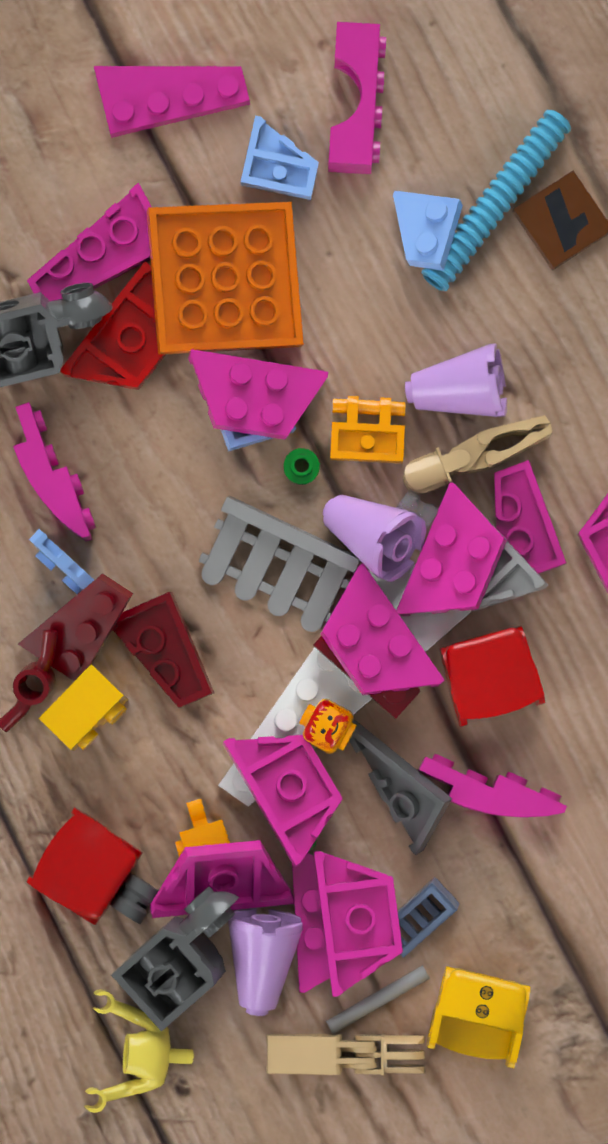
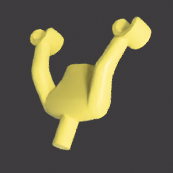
M99 989L94 992L95 995H106L107 1004L104 1007L92 1008L96 1012L101 1014L111 1012L146 1030L134 1034H126L124 1042L123 1073L135 1075L139 1078L103 1090H98L94 1087L86 1089L85 1092L87 1094H98L99 1096L97 1104L94 1106H84L87 1110L97 1113L104 1109L108 1101L145 1093L161 1087L165 1082L169 1063H193V1049L171 1048L168 1027L161 1032L142 1010L116 1001L113 995L106 990Z

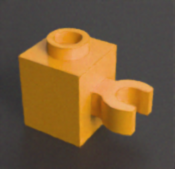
M202 799L186 803L194 828L179 832L181 840L175 842L179 857L185 847L230 843L223 819L208 823Z

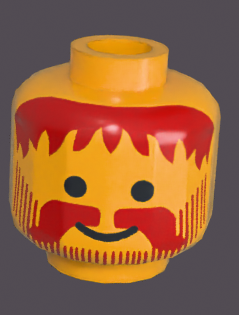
M322 699L316 707L309 704L299 724L305 726L303 738L311 745L328 754H332L338 749L344 751L357 727L352 722L353 713L329 699Z

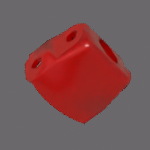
M522 626L504 629L439 648L459 727L467 726V719L496 717L519 710L534 702L537 706L546 703L538 670L532 659Z
M74 807L71 811V814L74 816L53 837L44 851L34 875L29 876L26 882L51 900L65 906L86 921L97 925L114 897L120 891L128 875L136 866L143 852L113 833L108 827L87 813Z

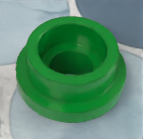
M295 449L284 460V473L294 484H309L319 474V459L309 449ZM298 460H305L308 463L309 468L305 472H298L294 466Z

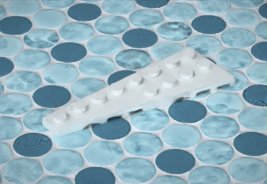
M415 564L401 578L392 582L378 578L368 570L395 610H397ZM457 609L449 610L447 613L432 614L427 612L400 617L426 652L469 615L471 610L460 611ZM314 647L251 739L268 736L285 738L288 735H303L305 726L299 724L306 708L309 704L316 707L322 699H329L350 710L354 715L372 698L368 695H362L354 682ZM233 763L218 786L249 807L256 800Z

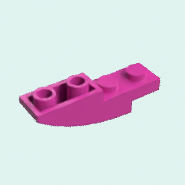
M29 402L16 406L15 408L27 441L14 445L13 448L30 484L49 510L71 532L85 542L93 540L90 530L96 529L90 509H82L78 496L83 495L84 491L78 474L71 475L67 466L57 470L53 469V466L59 465L53 445H45L41 432L47 431V427L41 410L34 412Z
M435 753L432 759L425 756L418 769L419 772L451 786L447 794L452 798L451 803L481 813L503 817H543L565 813L567 808L566 805L559 802L562 797L561 795L541 787L539 793L525 786L528 780L509 771L505 777L496 775L490 787L486 785L487 777L470 769L464 775L452 769L453 761Z

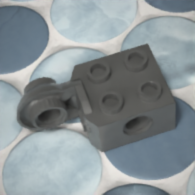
M87 282L64 288L60 292L62 299L50 301L39 292L0 302V387L60 373L64 356L59 327L68 325L70 329H81L99 323L102 320V316L109 313L113 308L109 300L101 293L95 291L92 283Z
M210 886L207 887L184 909L189 914L185 919L178 916L172 918L111 975L161 1032L211 989L226 972L223 957L209 938L235 915L230 906L239 898L238 896L225 891L214 892Z

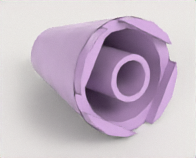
M497 344L485 345L412 373L411 381L405 382L407 402L414 403L416 410L492 417L506 416L507 398H500V395L503 394V387H506L501 354L499 349H496Z
M338 495L330 499L323 509L324 525L374 575L386 581L392 582L401 578L414 564V561L410 560L414 550L421 551L424 545L426 535L425 521L414 512L346 495Z
M257 908L235 910V915L228 921L239 1005L246 1008V1013L250 1015L265 1016L268 1014V1011L274 1010L277 1006L303 930V922H301L299 916L280 910L269 909V914H256Z

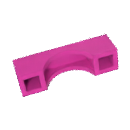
M337 22L334 68L344 72L355 82L361 100L357 110L349 119L331 127L328 172L371 174L372 163H379L380 142L373 140L374 128H381L382 106L375 105L376 93H383L384 72L377 70L378 58L385 59L386 37L380 36V24Z

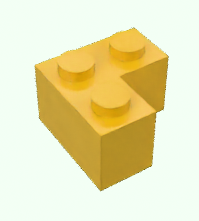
M91 664L38 719L70 750L75 751L78 747L84 750L99 735L95 729L100 724L103 726L108 722L113 725L127 711L124 704L129 699Z

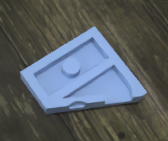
M255 115L241 177V186L311 200L319 162L308 153L299 150L294 142L285 135H280L266 124V120L262 117Z
M394 190L393 198L408 264L414 267L444 271L463 207L460 199Z

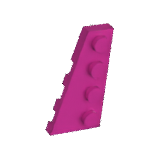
M94 66L111 138L250 105L241 66Z
M139 182L129 190V193L123 199L107 209L104 215L90 228L87 227L82 231L73 243L65 250L57 253L27 280L34 294L41 292L50 301L62 299L60 292L68 286L88 282L92 283L93 288L96 289L150 260L147 209L152 206Z

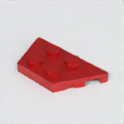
M146 261L113 301L112 310L102 316V320L94 325L60 370L62 375L139 390L166 356V354L158 355L152 272L150 265Z

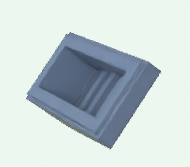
M436 877L430 880L398 910L399 925L412 938L409 942H406L401 936L403 952L400 955L403 958L456 912L459 907V902ZM431 893L444 906L441 911L429 899L428 896ZM421 903L434 918L429 921L416 906ZM410 914L422 927L419 932L405 918L406 915Z

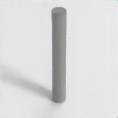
M422 965L327 1020L326 1023L331 1032L335 1034L430 979Z

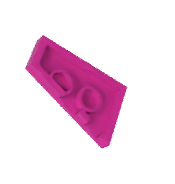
M527 460L495 472L496 529L538 574L567 564L530 461Z

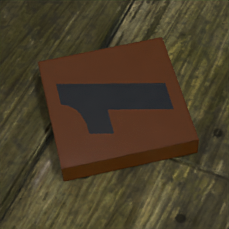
M574 170L521 203L512 211L552 271L608 235V220Z

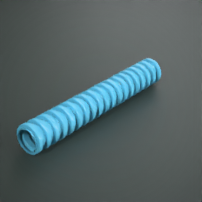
M546 110L543 114L544 119L540 118L536 123L538 127H532L530 130L531 136H526L523 139L524 145L521 144L517 147V154L512 153L510 156L511 162H505L503 165L504 171H498L496 174L497 180H491L489 184L491 188H485L483 191L484 197H478L476 200L477 206H471L469 209L470 215H464L462 218L464 223L457 224V232L454 234L444 271L423 268L421 273L429 284L440 291H447L449 289L448 283L456 280L455 274H460L463 271L462 265H467L470 262L469 256H474L477 252L476 247L483 245L482 239L490 236L489 230H494L497 227L496 221H501L504 218L503 212H508L511 208L510 203L517 201L516 195H521L524 192L523 186H528L531 183L530 177H535L538 173L537 168L544 166L543 160H548L551 157L550 151H555L558 148L557 142L564 140V133L568 134L571 131L570 123L563 115L554 110Z

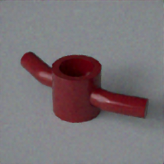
M43 630L41 653L38 661L26 665L15 677L13 693L18 700L15 706L0 718V728L4 732H8L28 713L31 705L43 702L54 689L56 678L51 666L55 658L58 631ZM28 675H34L41 679L44 687L43 691H32L28 688L26 684Z

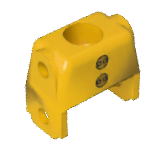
M446 966L438 999L432 1014L427 1036V1048L434 1049L435 1045L438 1044L468 1056L485 1059H506L505 1065L514 1069L523 1036L530 986Z

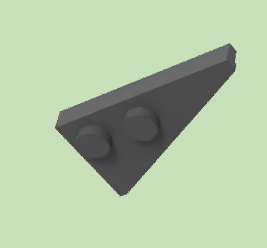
M354 720L352 722L357 727L349 742L356 753L362 751L372 769V772L368 774L382 800L387 803L395 823L401 821L413 841L409 848L417 855L424 851L452 798Z

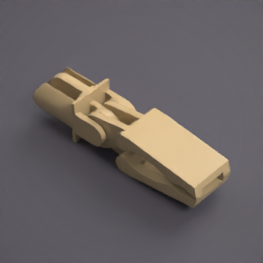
M544 415L490 428L457 445L448 454L443 456L438 447L434 452L418 457L408 463L403 476L404 485L408 491L414 494H425L444 486L448 487L449 483L452 482L450 476H462L496 468L549 439L552 434L551 423ZM509 436H526L520 443L509 449L485 451L491 442Z
M342 1034L266 1035V1073L340 1075L342 1068L355 1069V1074H425L424 1065L388 1064V1060L425 1059L424 1050L388 1049V1044H424L425 1036L361 1034L355 1035V1040H342ZM377 1041H381V1051H377ZM342 1052H355V1056L342 1057ZM377 1058H381V1068H377Z

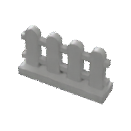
M228 496L221 508V511L228 513L225 521L217 520L214 527L219 529L220 533L210 554L202 553L199 562L205 564L202 569L203 580L207 584L215 585L220 583L225 574L238 580L235 585V594L239 599L250 600L256 595L258 590H261L271 595L268 601V609L273 615L282 616L286 614L292 605L304 611L301 617V625L305 630L314 632L320 629L323 622H327L332 614L329 610L339 588L346 589L350 580L344 578L347 571L355 573L360 560L349 551L232 496ZM248 524L261 529L258 537L246 532ZM282 539L294 544L291 552L278 547ZM241 540L253 545L242 571L230 565ZM314 555L328 560L325 568L312 563ZM274 556L287 561L276 586L263 581ZM307 571L320 577L309 602L296 596Z

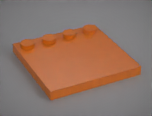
M292 202L148 207L147 223L158 355L189 353L191 349L217 352L293 348L304 345Z

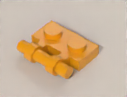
M348 396L347 399H333L332 413H346L347 420L346 422H332L330 460L403 464L405 425H390L391 416H405L406 402L391 401V398L380 397V401L359 400V396ZM358 414L379 415V424L358 423Z

